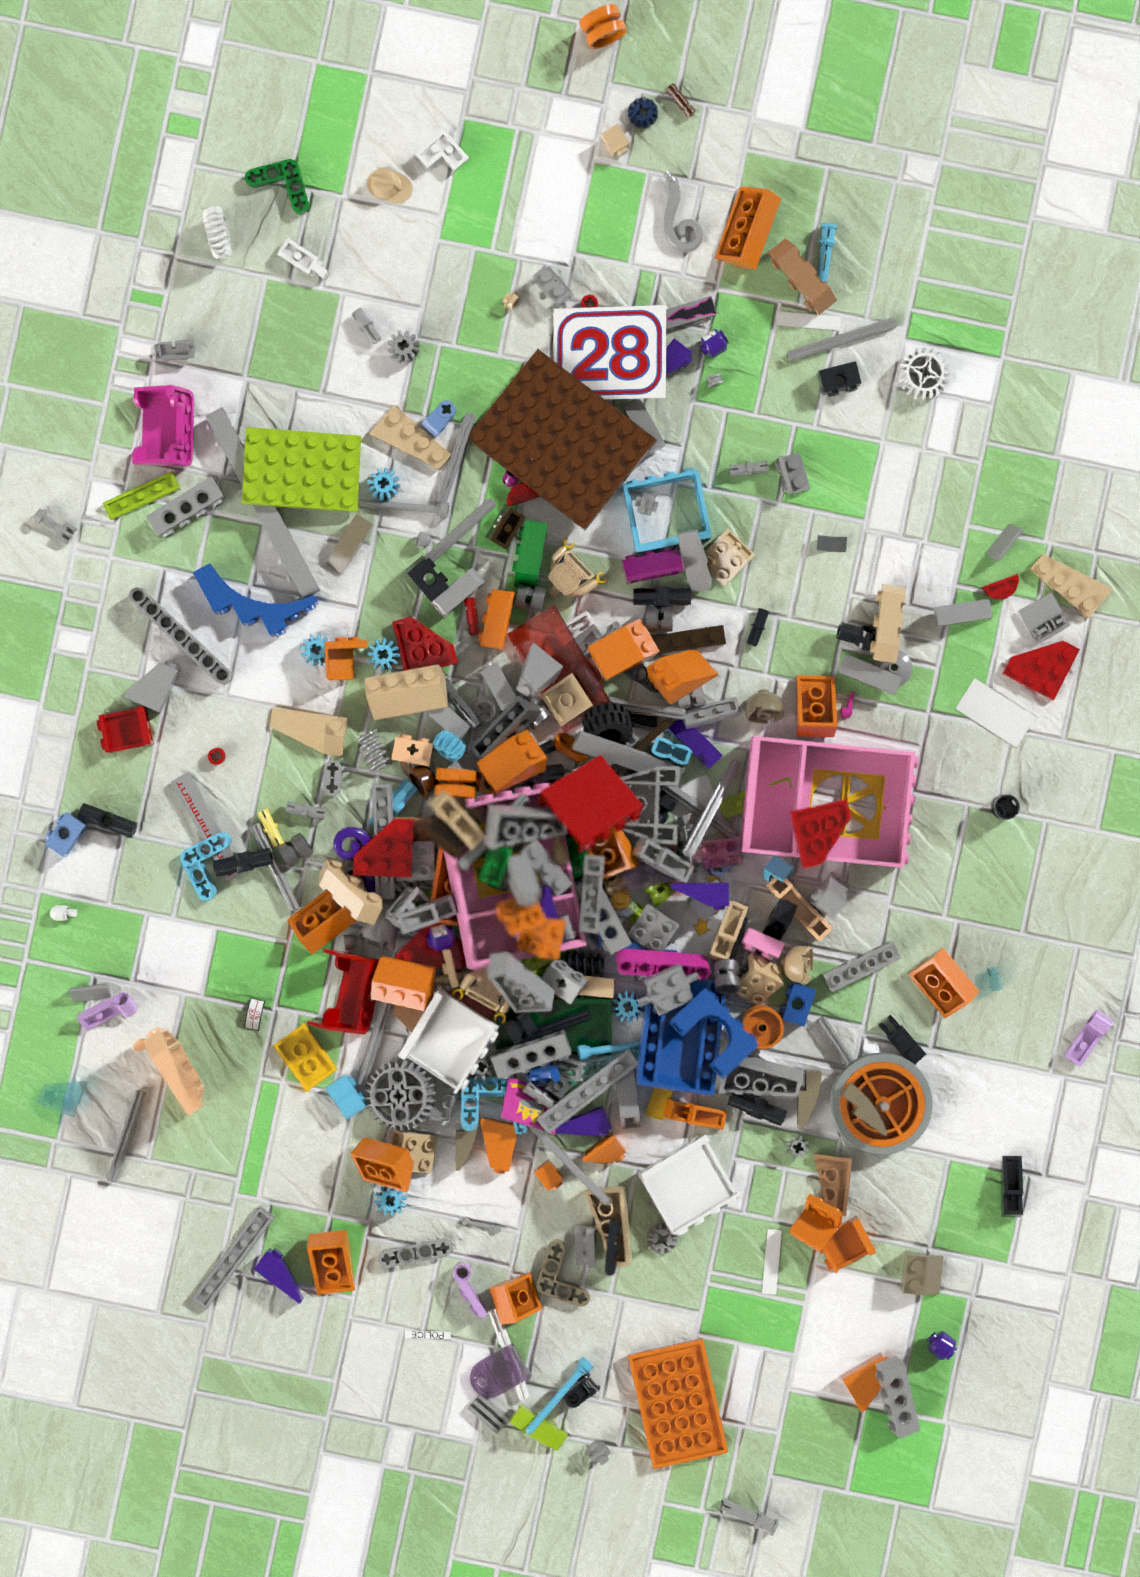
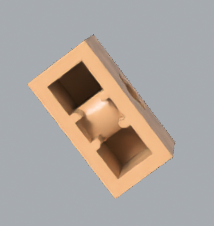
M400 734V738L395 737L391 760L430 767L434 749L430 739L419 738V741L411 740L412 736ZM415 745V748L419 749L418 753L415 752L414 755H411L408 747L412 748Z

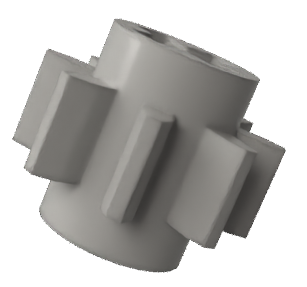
M642 493L641 497L637 496L634 505L638 507L637 512L651 516L652 511L656 512L659 503L655 501L656 496Z
M488 1058L478 1060L477 1064L479 1067L482 1066L484 1072L481 1073L478 1067L474 1073L475 1081L478 1078H482L483 1082H485V1077H492V1073L489 1070L493 1069V1065L487 1064Z
M792 1135V1141L786 1142L790 1147L786 1152H793L794 1159L797 1155L804 1158L803 1153L805 1151L809 1152V1149L805 1147L809 1143L808 1140L802 1142V1135H799L796 1139ZM800 1142L802 1148L795 1151L793 1145H797Z
M595 1440L588 1445L590 1451L587 1452V1455L594 1464L599 1462L602 1466L609 1461L608 1455L611 1452L603 1441L598 1444Z

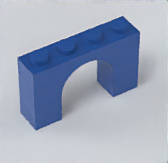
M705 988L669 1023L682 1037L694 1025L705 1019L716 1020L726 1028L729 1037L727 1048L709 1065L724 1079L759 1044L753 1034L747 1033L743 1029L744 1025L741 1021L734 1019L730 1015V1010L716 1000V995Z

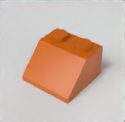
M531 1273L502 1281L489 1288L501 1325L517 1323L542 1310Z

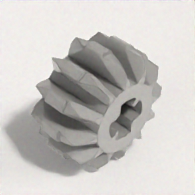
M406 330L405 335L402 336V332L398 331L399 337L392 334L391 337L394 341H388V345L392 346L388 349V352L393 353L391 356L393 360L398 357V362L402 363L403 358H405L406 363H409L408 357L416 359L413 352H420V349L416 347L420 343L419 341H414L416 338L415 334L409 337V331ZM406 343L408 348H405L404 351H401V348L399 346H403V344Z

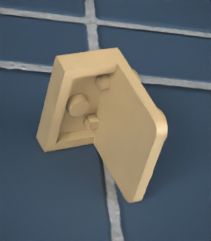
M752 952L747 956L749 971L740 978V990L735 992V994L756 1005H760L784 985L782 969L779 965Z

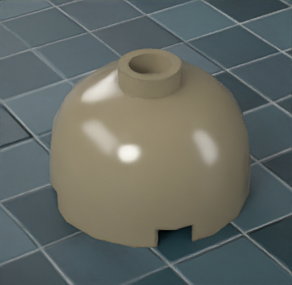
M763 689L749 697L745 707L746 718L748 717V721L752 723L767 724V720L774 719V722L781 720L784 717V708L779 696Z

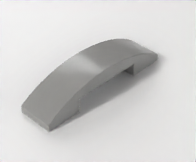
M585 855L579 932L598 933L605 856Z

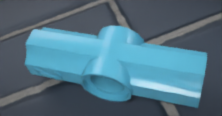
M407 778L393 792V817H396L403 810L406 802L418 790ZM372 816V817L370 818V820L368 821L372 826H373V816Z

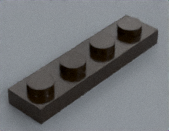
M723 625L651 636L660 651L657 655L726 644Z

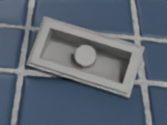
M1012 524L1007 525L987 550L986 554L994 561H1000L1022 534L1023 529Z
M463 753V756L456 762L447 761V768L473 770L481 773L476 766L479 760L473 753Z
M109 983L73 987L68 990L74 1002L111 997Z

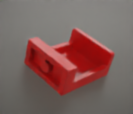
M146 706L98 715L97 728L99 731H102L103 736L100 739L102 750H105L106 753L154 744Z

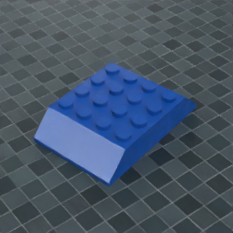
M704 979L690 983L693 999L706 988L707 991L710 990L716 995V1000L721 1005H725L726 994L715 991L714 980ZM691 1001L660 1016L656 1013L651 1002L644 1005L636 1068L637 1085L714 1096L717 1073L709 1065L719 1056L722 1024L713 1019H705L694 1025L682 1037L669 1022Z

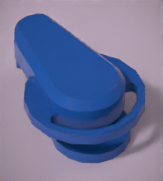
M552 1065L533 1067L526 1074L527 1080H530L535 1086L548 1082L550 1078H553L554 1083L561 1079L557 1067Z

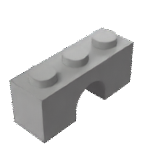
M536 839L526 842L516 851L519 855L529 854L533 869L541 877V882L549 886L553 896L561 895L573 884Z

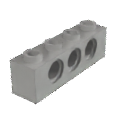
M211 476L150 513L146 518L157 536L167 538L174 534L173 530L176 528H184L191 523L190 520L194 517L200 518L207 513V509L211 507L216 508L223 504L222 500L225 499V496ZM202 494H206L208 496L207 502L199 503V497ZM190 504L192 507L191 511L184 514L182 511L183 506ZM170 514H174L175 521L171 524H168L166 522V517Z
M583 882L575 885L578 901L582 899ZM602 888L600 910H604L607 913V918L604 921H599V930L596 935H601L604 941L600 943L604 951H609L612 955L631 945V942ZM609 927L616 930V935L613 938L605 936V930Z
M888 941L821 973L829 991L833 992L900 960L901 957L893 941Z
M563 1029L523 1044L518 1043L491 1052V1061L498 1079H508L514 1076L515 1073H526L531 1071L533 1067H544L549 1065L551 1061L567 1059L571 1055V1047ZM547 1046H552L555 1048V1050L553 1052H547L545 1051V1048ZM534 1052L537 1056L535 1058H528L527 1054ZM516 1058L519 1062L517 1064H510L508 1060Z
M893 1356L876 1363L877 1372H875V1375L881 1384L880 1394L885 1401L884 1411L889 1417L888 1427L891 1433H895L901 1439L920 1431L904 1362L897 1356Z

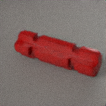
M467 598L464 600V604L467 607V610H465L467 625L470 626L468 633L474 636L480 632L479 626H477L479 624L477 608H474L476 601L475 598Z

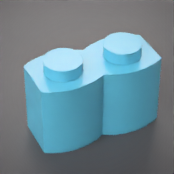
M656 738L651 753L663 759L669 758L670 761L676 764L687 765L692 750L681 744L674 745L668 739Z
M344 1074L329 1084L326 1089L348 1120L366 1108L368 1100L365 1099L366 1096L362 1091L358 1092L355 1088L357 1083L351 1075L348 1077L347 1074Z

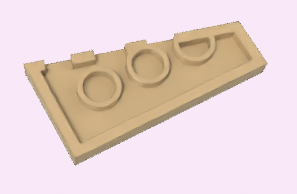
M395 405L392 406L369 433V435L398 448L438 470L451 458V454Z
M1044 554L1030 568L1034 574L1087 619L1091 617L1113 591V588Z

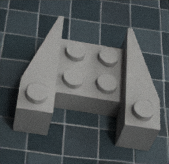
M658 766L620 777L644 805L641 817L635 822L630 821L627 823L622 831L641 838H648L657 844L677 845L678 825L658 824L659 788L660 786L679 787L680 767Z

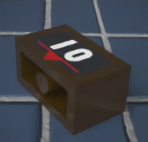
M505 504L485 537L502 548L507 549L526 516Z

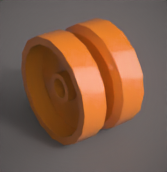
M616 4L599 7L580 19L579 24L583 33L588 34L586 41L590 49L608 46L621 39L628 32L624 21L618 20L621 14Z
M436 769V779L441 782H447V784L436 785L434 796H437L443 790L451 797L458 798L460 796L463 799H476L477 789L465 784L476 783L478 772L465 769Z
M767 1005L751 1006L744 1011L740 1018L741 1023L744 1025L743 1029L756 1037L759 1044L756 1049L765 1050L772 1048L779 1043L783 1036L784 1024L782 1018L774 1009ZM761 1024L765 1027L763 1030L759 1029Z

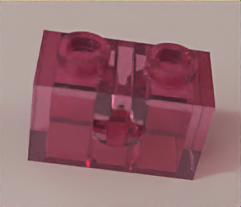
M739 837L701 842L704 869L743 864Z

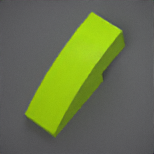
M520 1404L510 1418V1423L542 1444L558 1451L568 1434L547 1419H544L532 1434H528L526 1428L538 1413L535 1414L523 1404Z

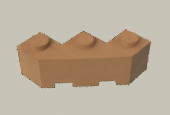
M785 238L768 252L772 259L770 263L776 270L780 269L786 274L789 280L787 284L793 291L797 290L803 295L806 300L804 304L811 312L814 310L820 315L834 304L837 299L825 281L822 282L818 277V272L809 261H805L800 256L799 249Z

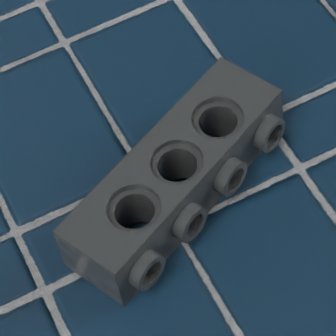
M519 695L470 746V749L477 759L481 760L510 737L523 732L542 712L534 700L530 701L525 696Z

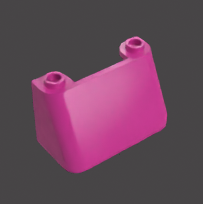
M174 385L134 387L133 401L138 408L143 409L142 446L134 448L132 464L145 466H190L193 460L194 395L192 391Z

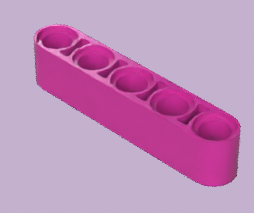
M621 949L616 954L618 970L626 975L653 976L678 963L682 966L686 976L697 972L699 980H704L711 974L708 958L702 954Z

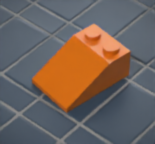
M641 619L623 626L587 647L605 680H609L650 661L660 652Z
M697 649L664 656L647 666L649 681L670 705L718 676V673Z
M796 676V736H835L837 730L835 676Z
M526 730L510 737L479 760L476 766L494 792L498 793L546 770L547 757L529 731Z
M622 830L614 831L608 839L598 841L590 850L586 849L587 855L605 856L603 879L639 865L637 858L631 855L634 849Z
M347 1230L309 1234L307 1250L317 1295L355 1291Z

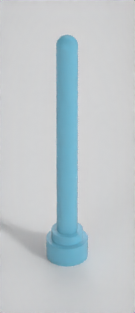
M640 1041L592 1048L586 1045H578V1059L583 1061L588 1060L591 1055L625 1051L628 1048L630 1050L639 1049Z
M582 1357L578 1361L577 1370L526 1428L528 1434H532L577 1380L594 1368L586 1358Z

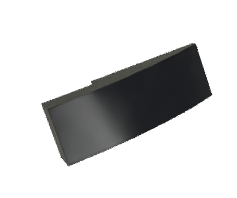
M1002 1156L1001 1217L1021 1218L1023 1215L1022 1195L1024 1194L1022 1156Z

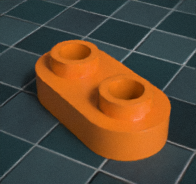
M558 733L553 741L556 749L576 762H585L589 755L572 748L576 739L567 733Z

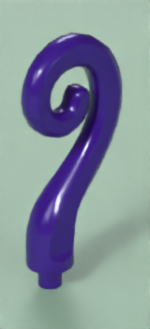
M356 827L342 828L333 840L335 853L344 860L354 859V855L360 851L359 843L352 841L351 851H344L342 842L348 837H355L365 846L371 840L366 832ZM363 876L366 890L370 893H375V876Z

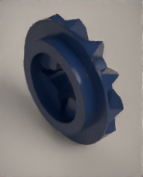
M646 97L636 98L630 103L628 118L634 126L647 128L656 122L658 108L652 99ZM640 106L641 108L643 107L644 110H648L646 112V119L645 117H643L642 114H638L640 112Z

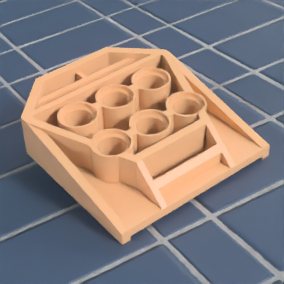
M157 1027L146 1034L148 1038H140L137 1042L135 1041L133 1050L139 1052L147 1048L151 1060L189 1117L204 1106V1085L180 1042L166 1027L162 1029Z

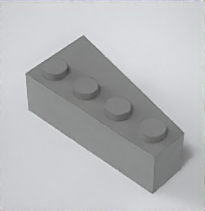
M488 805L484 832L486 837L483 839V843L490 849H496L499 846L515 845L518 842H530L533 839L564 835L567 833V828L550 808Z
M831 872L819 888L812 890L808 896L810 898L808 902L825 916L835 918L846 904L849 885Z
M500 952L490 955L487 975L515 1013L552 1010L555 990L511 954Z
M747 1056L722 1079L718 1094H725L727 1092L742 1095L743 1093H752L755 1095L772 1094L773 1096L798 1097L805 1071Z

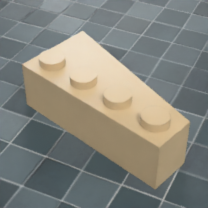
M625 1185L599 1187L613 1201L609 1206L604 1205L587 1188L585 1194L603 1241L605 1252L607 1250L610 1219H618L617 1225H621L620 1237H616L615 1244H619L618 1256H614V1259L617 1262V1267L630 1266L632 1263Z

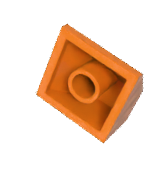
M612 1131L583 1152L582 1160L584 1162L612 1163L615 1161L618 1163L625 1157L626 1149Z

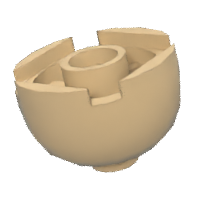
M798 945L792 947L787 951L786 956L782 957L781 968H784L785 975L791 981L799 984L809 983L811 975H808L810 969H813L814 961L813 949H810L811 946Z

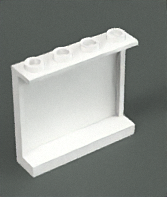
M440 989L436 992L398 1057L403 1060L406 1058L410 1059L455 1089L454 1093L457 1094L460 1090L464 1091L469 1083L467 1078L470 1074L474 1075L479 1065L477 1062L480 1058L483 1059L489 1051L486 1047L489 1042L493 1043L499 1033L496 1031L499 1026Z
M701 1134L637 1173L669 1231L674 1235L678 1234L680 1236L688 1231L687 1227L692 1224L696 1226L702 1223L705 1216L717 1214L721 1211L720 1207L725 1204L727 1206L737 1201L736 1197L740 1196V1193L735 1191L708 1143L710 1141L705 1134Z

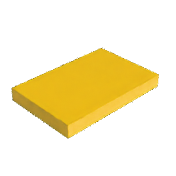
M305 1023L273 1045L306 1092L338 1070Z

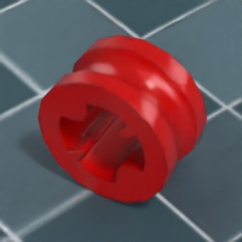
M589 294L582 298L581 308H587L584 302H588V299H591L592 303L595 302V305H592L591 308L598 307V300L594 295Z
M213 748L209 751L208 760L211 764L219 765L225 761L226 754L223 749ZM219 751V755L221 754L222 758L216 762L214 761L215 758H212V754Z

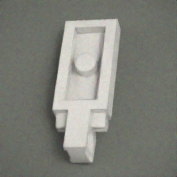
M289 238L286 239L277 253L278 256L309 276L314 277L317 274L321 278L326 279L329 274L328 270L321 267L323 262L317 256Z

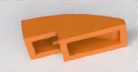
M667 1098L663 1117L692 1125L723 1130L727 1111Z

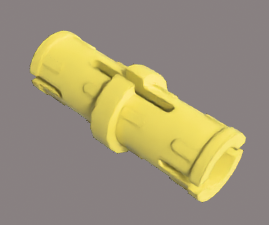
M267 808L263 810L266 818H264L262 811L258 812L257 815L265 828L263 829L264 833H267L273 845L272 847L275 848L278 846L275 838H277L279 845L283 844L284 841L277 830V823H274Z

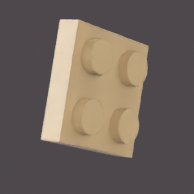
M573 674L568 675L540 694L561 727L593 706Z

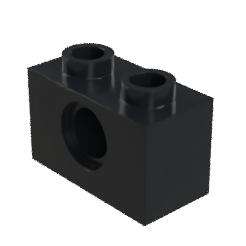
M856 361L822 369L817 373L823 396L834 397L844 390L847 393L858 390L857 387H860L862 384ZM835 377H843L845 383L842 385L837 384Z
M422 555L405 571L432 602L449 588L446 583L448 579L442 572L439 574L434 569L436 565L429 557L425 559ZM432 573V580L424 581L425 574Z
M780 898L771 911L762 934L780 941L790 926L798 905Z

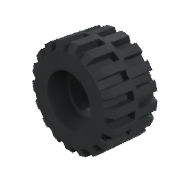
M607 702L606 704L595 705L592 709H588L583 716L582 724L586 733L622 745H626V742H630L631 737H633L629 711L625 709V706L619 705V703L612 704V702Z

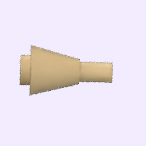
M561 835L554 836L551 858L558 866L566 865V862L570 859L561 840Z

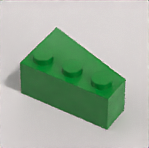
M525 520L524 526H520L518 537L522 539L521 544L517 543L515 555H518V560L513 561L512 572H515L514 587L519 588V584L529 585L531 589L537 587L547 534V523Z

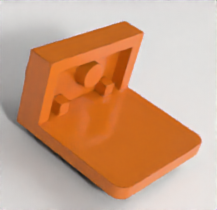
M335 637V641L324 642L327 680H353L355 677L353 649L368 648L367 640H359V637H348V640L347 637Z
M515 897L497 903L499 922L504 921L510 935H517L545 926L547 923L539 903L530 907H520Z
M546 918L547 923L545 926L519 934L517 941L518 950L540 958L559 959L566 921Z
M809 1194L806 1198L805 1209L790 1228V1234L815 1250L822 1251L841 1226L843 1213L837 1207L825 1203L820 1197Z

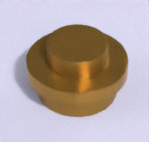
M617 891L611 897L613 907L618 910L626 909L631 901L629 894L625 891Z

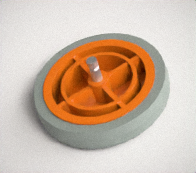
M878 1052L855 1059L841 1071L832 1089L830 1106L833 1121L846 1141L864 1152L885 1155L897 1153L910 1147L923 1135L931 1119L933 1102L929 1084L917 1066L899 1055ZM849 1081L876 1108L886 1128V1136L852 1112L856 1105L841 1095Z

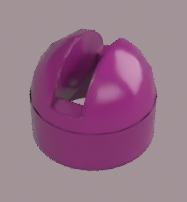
M506 471L502 480L507 487H513L519 479Z

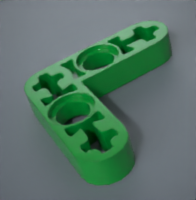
M286 159L250 169L245 173V181L251 188H258L285 180L294 212L299 215H304L308 212L309 202L300 168L295 160ZM289 164H291L292 167H296L293 169V173L295 176L293 178H291L290 172L288 170L285 171V169H288ZM269 169L277 170L275 178L267 177ZM261 171H263L266 179L263 181L262 177L257 178L255 183L249 180L252 174H255L256 177L262 176ZM294 182H298L301 185L300 190L297 192L290 190V186ZM296 196H300L303 204L306 203V205H303L302 210L295 207L298 205Z

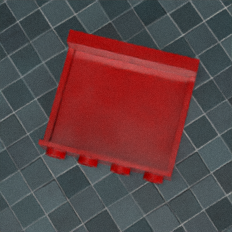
M601 755L541 790L537 800L541 806L547 804L580 844L578 851L580 853L585 849H592L598 841L608 839L614 831H621L630 821H637L641 817L644 807Z

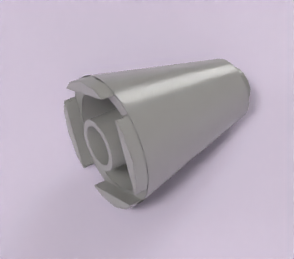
M396 899L382 900V910L375 924L366 923L358 934L360 940L364 941L366 938L372 946L387 951L389 949L391 951L394 950L398 927H394L385 915Z

